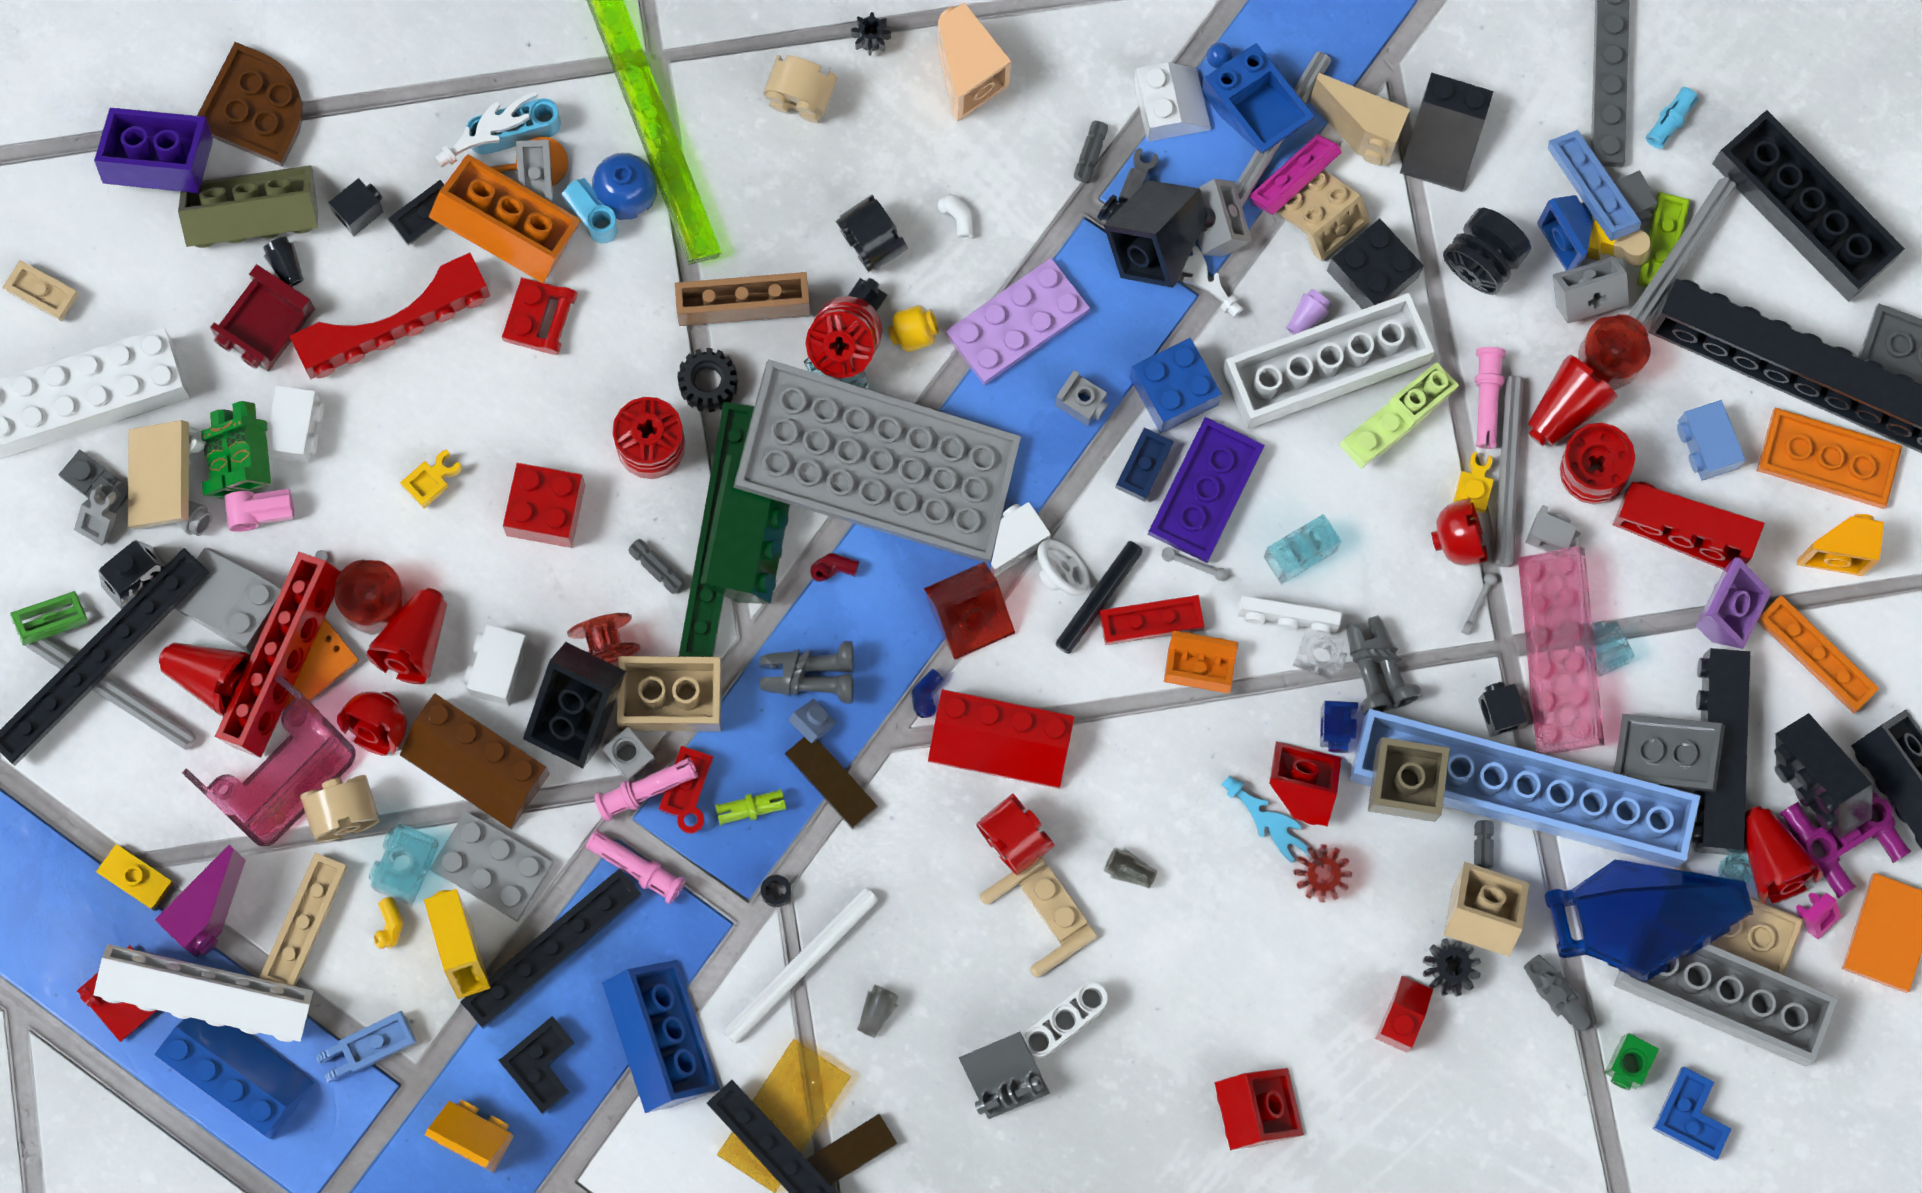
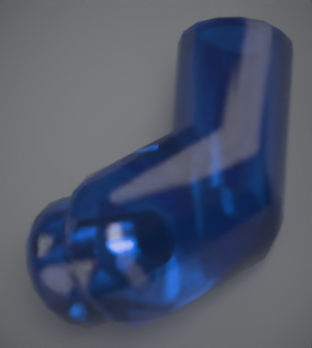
M931 669L914 686L911 692L913 710L921 718H929L936 712L932 692L944 679L935 669Z

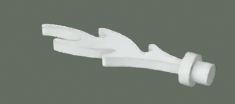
M532 92L520 97L511 103L500 115H496L500 108L499 102L492 104L482 115L475 136H470V128L466 127L462 137L453 147L449 149L445 145L440 148L441 152L434 157L439 166L442 168L448 163L454 164L457 162L456 155L475 146L500 142L499 136L491 134L513 129L530 119L528 113L515 118L512 115L523 104L536 99L537 93Z
M1194 244L1192 249L1193 255L1188 257L1182 272L1193 276L1184 277L1183 282L1212 294L1223 303L1220 309L1224 313L1229 312L1234 318L1243 311V308L1238 304L1239 299L1235 295L1230 297L1226 295L1220 284L1218 273L1214 274L1212 282L1208 281L1205 258L1197 245Z

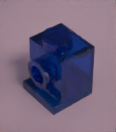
M1323 702L1320 714V747H1328V751L1332 753L1348 752L1351 739H1356L1357 719H1351V716H1354L1357 712L1358 702Z

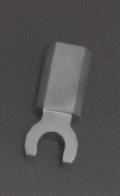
M1138 148L1135 151L1133 157L1135 168H1131L1128 172L1118 197L1120 202H1127L1147 180H1150L1148 173L1152 172L1157 166V154L1153 155L1151 162L1143 163L1140 160L1142 149Z

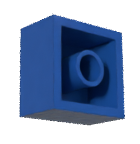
M1191 337L1133 365L1131 369L1130 379L1160 434L1219 405L1222 393Z

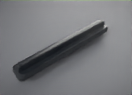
M1133 541L1127 542L1059 636L1056 646L1066 654L1072 652L1098 616L1100 610L1103 609L1142 555L1143 549Z

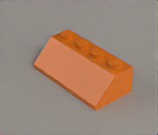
M469 154L464 157L439 191L429 218L541 283L545 282L558 263L581 222V219Z

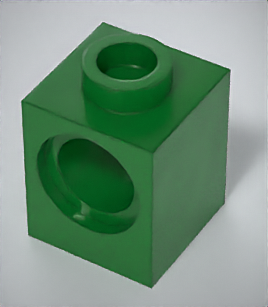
M1627 1033L1621 1037L1605 1070V1074L1612 1077L1611 1082L1622 1089L1630 1090L1631 1087L1637 1089L1643 1085L1659 1048ZM1625 1055L1632 1056L1637 1061L1638 1068L1635 1073H1630L1624 1068L1623 1058Z

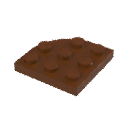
M234 42L197 116L206 117L214 139L283 167L301 129L303 105L299 90L285 67L264 53Z

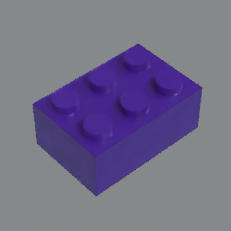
M110 107L94 162L103 184L199 193L213 137L207 119L203 116Z

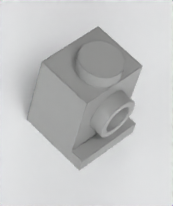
M1074 370L1057 394L1055 406L1086 426H1089L1093 418L1099 420L1109 405L1105 402L1107 392L1081 377L1080 373ZM1083 393L1086 396H1088L1090 400L1086 402L1081 401L1078 395Z
M1542 505L1536 514L1525 543L1562 558L1568 549L1574 551L1581 532L1576 531L1577 526L1571 524L1569 518L1556 513L1552 515L1547 514L1549 507Z

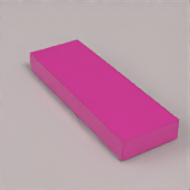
M1317 134L1250 194L1249 198L1252 204L1274 215L1342 153L1339 145Z

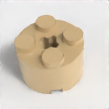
M777 55L763 94L766 96V99L771 101L769 106L772 109L782 113H787L788 109L801 112L799 116L802 119L817 123L819 117L825 115L838 78L831 71H829L828 77L820 73L822 66L791 55H787L785 61H783L781 55Z
M366 775L355 776L348 779L345 783H343L342 778H334L322 783L323 790H312L300 795L311 833L317 843L344 838L343 834L355 831V834L379 823L378 811Z

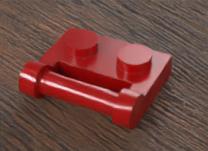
M521 277L503 331L502 340L540 352L558 355L562 345L559 341L571 304L575 303L578 293L567 287H556ZM550 300H558L547 338H539Z

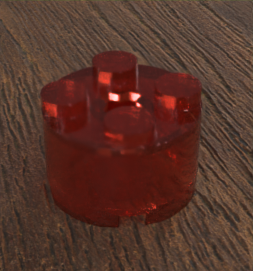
M1617 314V316L1602 317L1593 323L1582 340L1578 359L1594 371L1593 374L1600 381L1603 379L1613 390L1620 389L1634 381L1648 362L1651 354L1649 335L1646 328L1631 316ZM1614 348L1618 353L1614 354L1611 350Z
M364 559L354 561L340 572L335 583V603L346 622L354 629L370 635L380 633L407 603L406 591L394 569L383 561ZM370 592L376 597L373 600L366 599L365 595Z

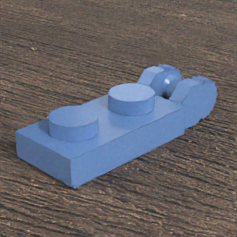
M401 1010L339 1040L338 1044L320 1052L315 1057L319 1064L329 1062L344 1053L348 1063L334 1068L324 1075L327 1083L347 1076L351 1072L356 1073L416 1044L417 1041Z

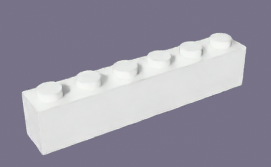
M107 944L101 959L93 995L102 997L103 1000L110 1003L125 1002L134 1004L145 1011L161 1010L181 1019L192 1017L205 1020L206 1023L212 1026L220 1027L227 1025L240 1028L241 1031L248 1034L263 1033L272 1035L277 1040L283 1042H291L293 1040L301 1042L313 990Z

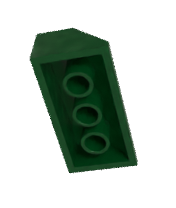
M726 455L700 583L737 603L771 604L773 591L776 587L779 559L782 556L785 529L789 520L790 504L733 488L741 457Z

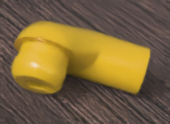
M387 897L378 903L385 921L384 929L376 931L373 938L376 947L379 949L393 948L398 943L403 927V919L394 898Z

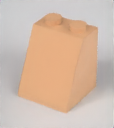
M965 2L958 7L951 6L947 8L938 20L937 46L953 116L959 121L1009 86L1011 60Z

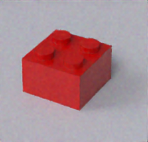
M516 463L503 521V529L506 536L572 548L586 486L583 475Z

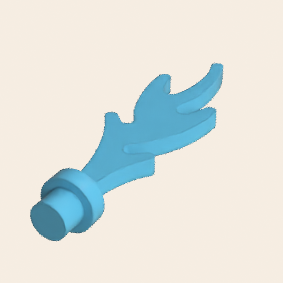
M1229 775L1221 785L1228 791L1227 795L1230 798L1236 794L1246 806L1256 824L1259 837L1264 836V828L1267 827L1274 844L1290 863L1294 862V858L1287 848L1289 844L1302 850L1311 859L1314 866H1318L1319 861L1314 853L1302 841L1287 832V828L1300 830L1301 825L1283 814L1259 811V806H1266L1268 801L1257 799L1241 789L1245 783L1241 780L1237 782Z

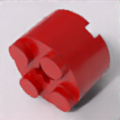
M1012 793L977 822L976 827L990 847H994L998 852L999 858L1015 875H1019L1054 848L1055 844L1043 830L1041 832L1038 831V828L1042 826L1039 819L1030 809L1024 813L1025 807L1015 794Z

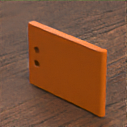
M325 618L284 706V709L291 717L359 662V659Z

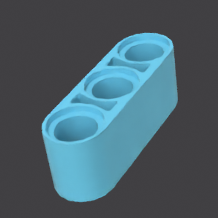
M546 98L523 104L514 112L512 117L515 118L528 113L530 117L528 121L521 124L520 128L515 131L507 130L500 133H492L491 135L499 136L500 142L475 146L472 150L478 154L485 155L516 147V141H528L535 137H551L555 135L561 126L556 104ZM506 108L498 110L496 115L502 114ZM542 114H551L553 116L547 122L537 120ZM482 115L471 118L467 123L466 127L470 128V136H475Z

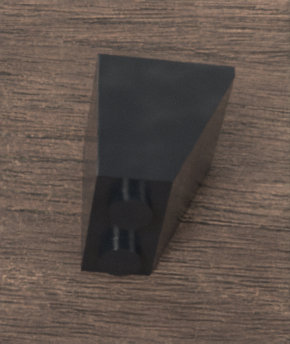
M1147 180L1104 224L1120 278L1171 288L1176 285L1208 217L1199 188Z

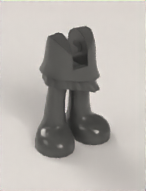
M1379 615L1368 618L1372 639L1366 641L1357 622L1347 625L1350 656L1353 657V662L1358 663L1366 688L1367 697L1361 703V711L1364 716L1369 709L1386 712L1391 707L1390 700L1381 686L1374 663L1380 664L1394 709L1415 702L1423 696L1422 690L1418 685L1405 684L1396 664L1402 659L1396 654L1398 648L1393 643Z
M843 641L837 653L831 655L813 656L810 655V649L800 653V649L790 652H776L760 656L759 667L774 670L783 669V677L760 678V690L783 694L789 697L791 694L797 695L801 691L826 692L837 695L843 703H853V674H842L835 677L805 676L806 671L854 673L853 641Z

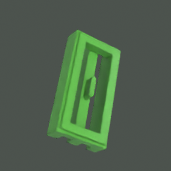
M75 591L10 613L12 623L15 625L16 632L20 636L23 646L88 624L87 616ZM73 604V607L58 612H50L52 610ZM44 614L41 618L22 624L23 620Z

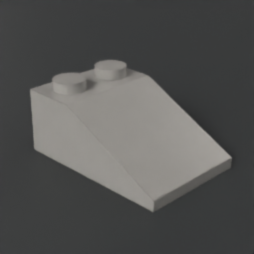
M204 548L197 560L210 573L174 609L252 655L281 589L259 575Z

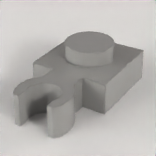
M100 484L91 491L90 499L81 504L74 531L103 546L110 540L117 514L109 510V506L116 500V492L113 491L105 499L101 495L103 485Z

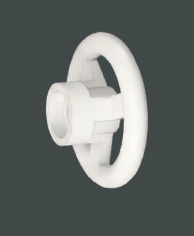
M1047 539L1041 542L1037 554L1042 567L1039 575L1043 583L1051 590L1057 591L1061 589L1070 595L1079 596L1086 593L1089 589L1090 578L1079 556L1060 541ZM1049 549L1058 551L1059 553L1064 555L1068 560H1065L1064 558H1059ZM1074 568L1080 579L1078 586H1076L1072 576Z

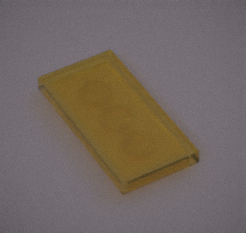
M793 1039L758 1091L753 1102L792 1145L802 1153L851 1079V1076ZM731 1132L717 1156L772 1193H776L781 1184L737 1136Z

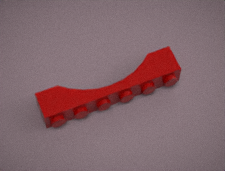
M469 252L441 265L425 291L408 307L388 318L374 323L355 326L318 322L289 335L310 380L315 377L320 379L331 375L335 368L345 363L350 365L364 359L365 354L375 349L380 351L395 344V340L403 336L411 337L418 335L429 324L436 321L439 323L448 321L455 316L457 311L466 307L472 309L480 306L485 302V298L490 297V293Z

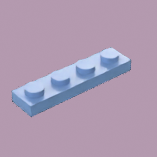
M1578 130L1549 140L1548 150L1610 241L1640 230L1641 221Z

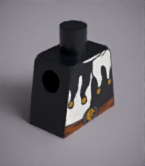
M138 540L132 541L98 570L101 587L118 607L122 609L167 563L152 546Z

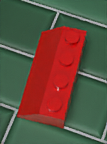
M942 689L928 762L1060 789L1075 716Z

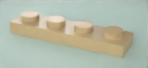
M314 853L261 972L260 979L296 987L348 869L347 865Z

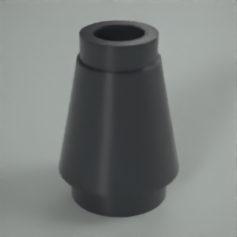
M286 236L275 239L263 247L266 253L263 257L283 282L293 287L304 281L294 243L289 242Z

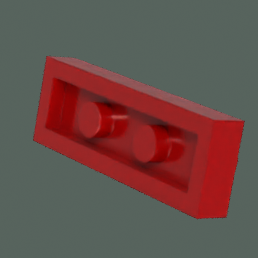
M1199 595L1105 609L1099 612L1105 645L1172 635L1173 631L1204 630L1205 627Z

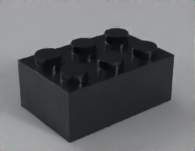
M565 642L548 663L523 740L583 769L599 749L626 671Z
M1809 713L1775 733L1776 748L1774 753L1776 755V766L1774 769L1777 776L1783 783H1789L1794 788L1798 800L1804 807L1809 806L1816 813V818L1824 830H1831L1840 839L1872 819L1873 784Z

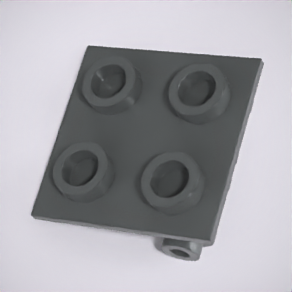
M1020 1031L959 1057L979 1101L975 1102V1107L980 1115L985 1113L988 1119L1050 1094Z

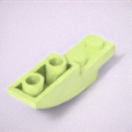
M1438 362L1434 363L1393 396L1387 405L1344 438L1339 446L1360 469L1364 468L1377 456H1381L1436 409L1458 388V383Z

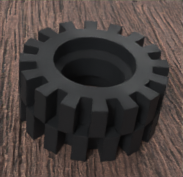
M700 348L695 350L696 354L693 356L689 353L686 356L685 363L681 362L679 366L680 372L677 374L679 390L682 398L687 400L690 407L697 406L698 411L702 412L704 408H708L709 412H715V407L719 406L721 410L723 402L728 401L731 403L733 400V394H736L738 389L737 371L735 364H732V359L729 356L725 357L722 351L717 350V353H715L712 348H706L707 352H701ZM704 369L715 370L721 377L719 386L712 391H703L695 384L696 375Z

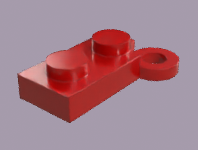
M681 746L675 764L686 758H691L697 771L695 772L698 773V777L665 791L659 811L677 817V823L681 831L686 834H694L699 832L704 826L703 813L696 807L714 758L711 755ZM693 814L697 817V823L694 826H687L684 823L687 815Z

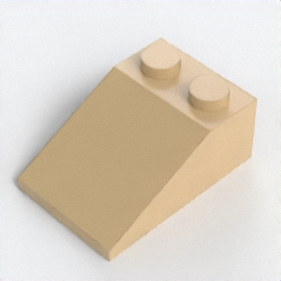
M1321 73L1316 78L1309 101L1358 155L1363 156L1365 161L1374 165H1388L1409 114V108Z

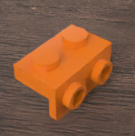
M1173 631L1167 653L1163 682L1230 694L1238 642L1224 638L1197 635L1190 632Z

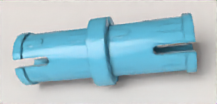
M1682 87L1668 107H1664L1660 112L1658 122L1645 137L1646 141L1654 148L1662 149L1675 130L1680 129L1685 123L1684 118L1699 100L1698 95L1690 88Z

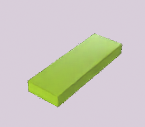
M1658 192L1656 195L1658 204L1652 213L1648 231L1651 241V255L1649 260L1640 267L1637 285L1643 287L1649 285L1683 234L1690 199Z

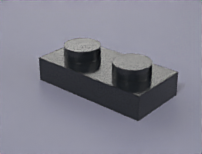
M441 180L437 181L388 218L390 224L407 246L439 224L429 218L439 191L444 186Z

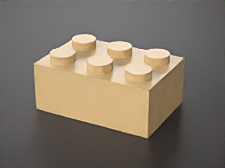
M618 656V667L626 671L617 696V725L621 731L629 727L631 731L721 732V657Z

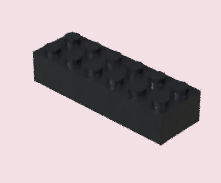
M1768 110L1763 112L1722 148L1712 163L1725 177H1729L1731 181L1736 183V189L1848 302L1887 269L1905 249Z

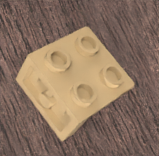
M1322 170L1276 212L1306 234L1314 256L1321 261L1326 259L1370 222L1361 195L1325 170Z

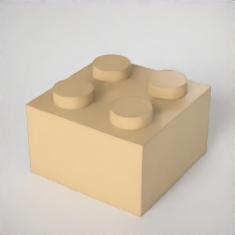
M1464 861L1451 891L1444 936L1510 957L1523 929L1530 883Z

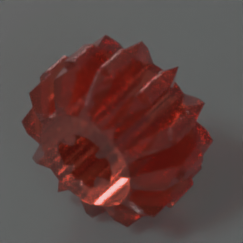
M1326 844L1320 845L1319 855L1316 854L1313 847H1308L1309 860L1302 856L1297 857V861L1305 865L1304 869L1296 868L1293 870L1294 875L1305 877L1296 883L1297 888L1301 889L1310 885L1305 892V897L1311 899L1318 890L1317 898L1319 902H1325L1326 891L1329 892L1332 899H1338L1335 887L1338 886L1345 891L1348 889V885L1340 881L1341 877H1352L1351 871L1341 870L1342 867L1349 863V859L1345 857L1336 861L1340 854V849L1336 847L1327 856L1328 848ZM1324 864H1327V872L1330 874V877L1327 880L1321 878V882L1316 881L1319 875L1315 873V869L1318 866L1324 868Z

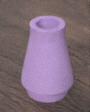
M1311 289L1308 294L1303 293L1286 329L1294 335L1313 328L1330 313L1328 309L1332 303L1314 289Z

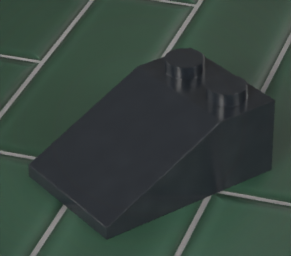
M1431 72L1400 174L1462 192L1494 91Z

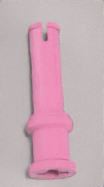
M1481 347L1476 349V356L1479 357V373L1475 376L1476 386L1479 387L1476 447L1483 449L1484 445H1486L1487 436L1486 449H1494L1497 447L1499 388L1504 384V377L1501 376L1502 358L1506 357V350L1498 347Z
M686 758L633 783L631 781H624L617 789L605 794L601 792L595 794L597 808L603 819L608 822L613 819V815L629 808L635 810L639 808L642 801L697 778L696 767L691 758Z
M596 830L591 835L586 844L587 850L599 855L639 880L641 888L644 890L649 888L665 898V902L669 905L674 902L685 884L686 878L682 876L677 878L661 868L660 862H649L599 830Z

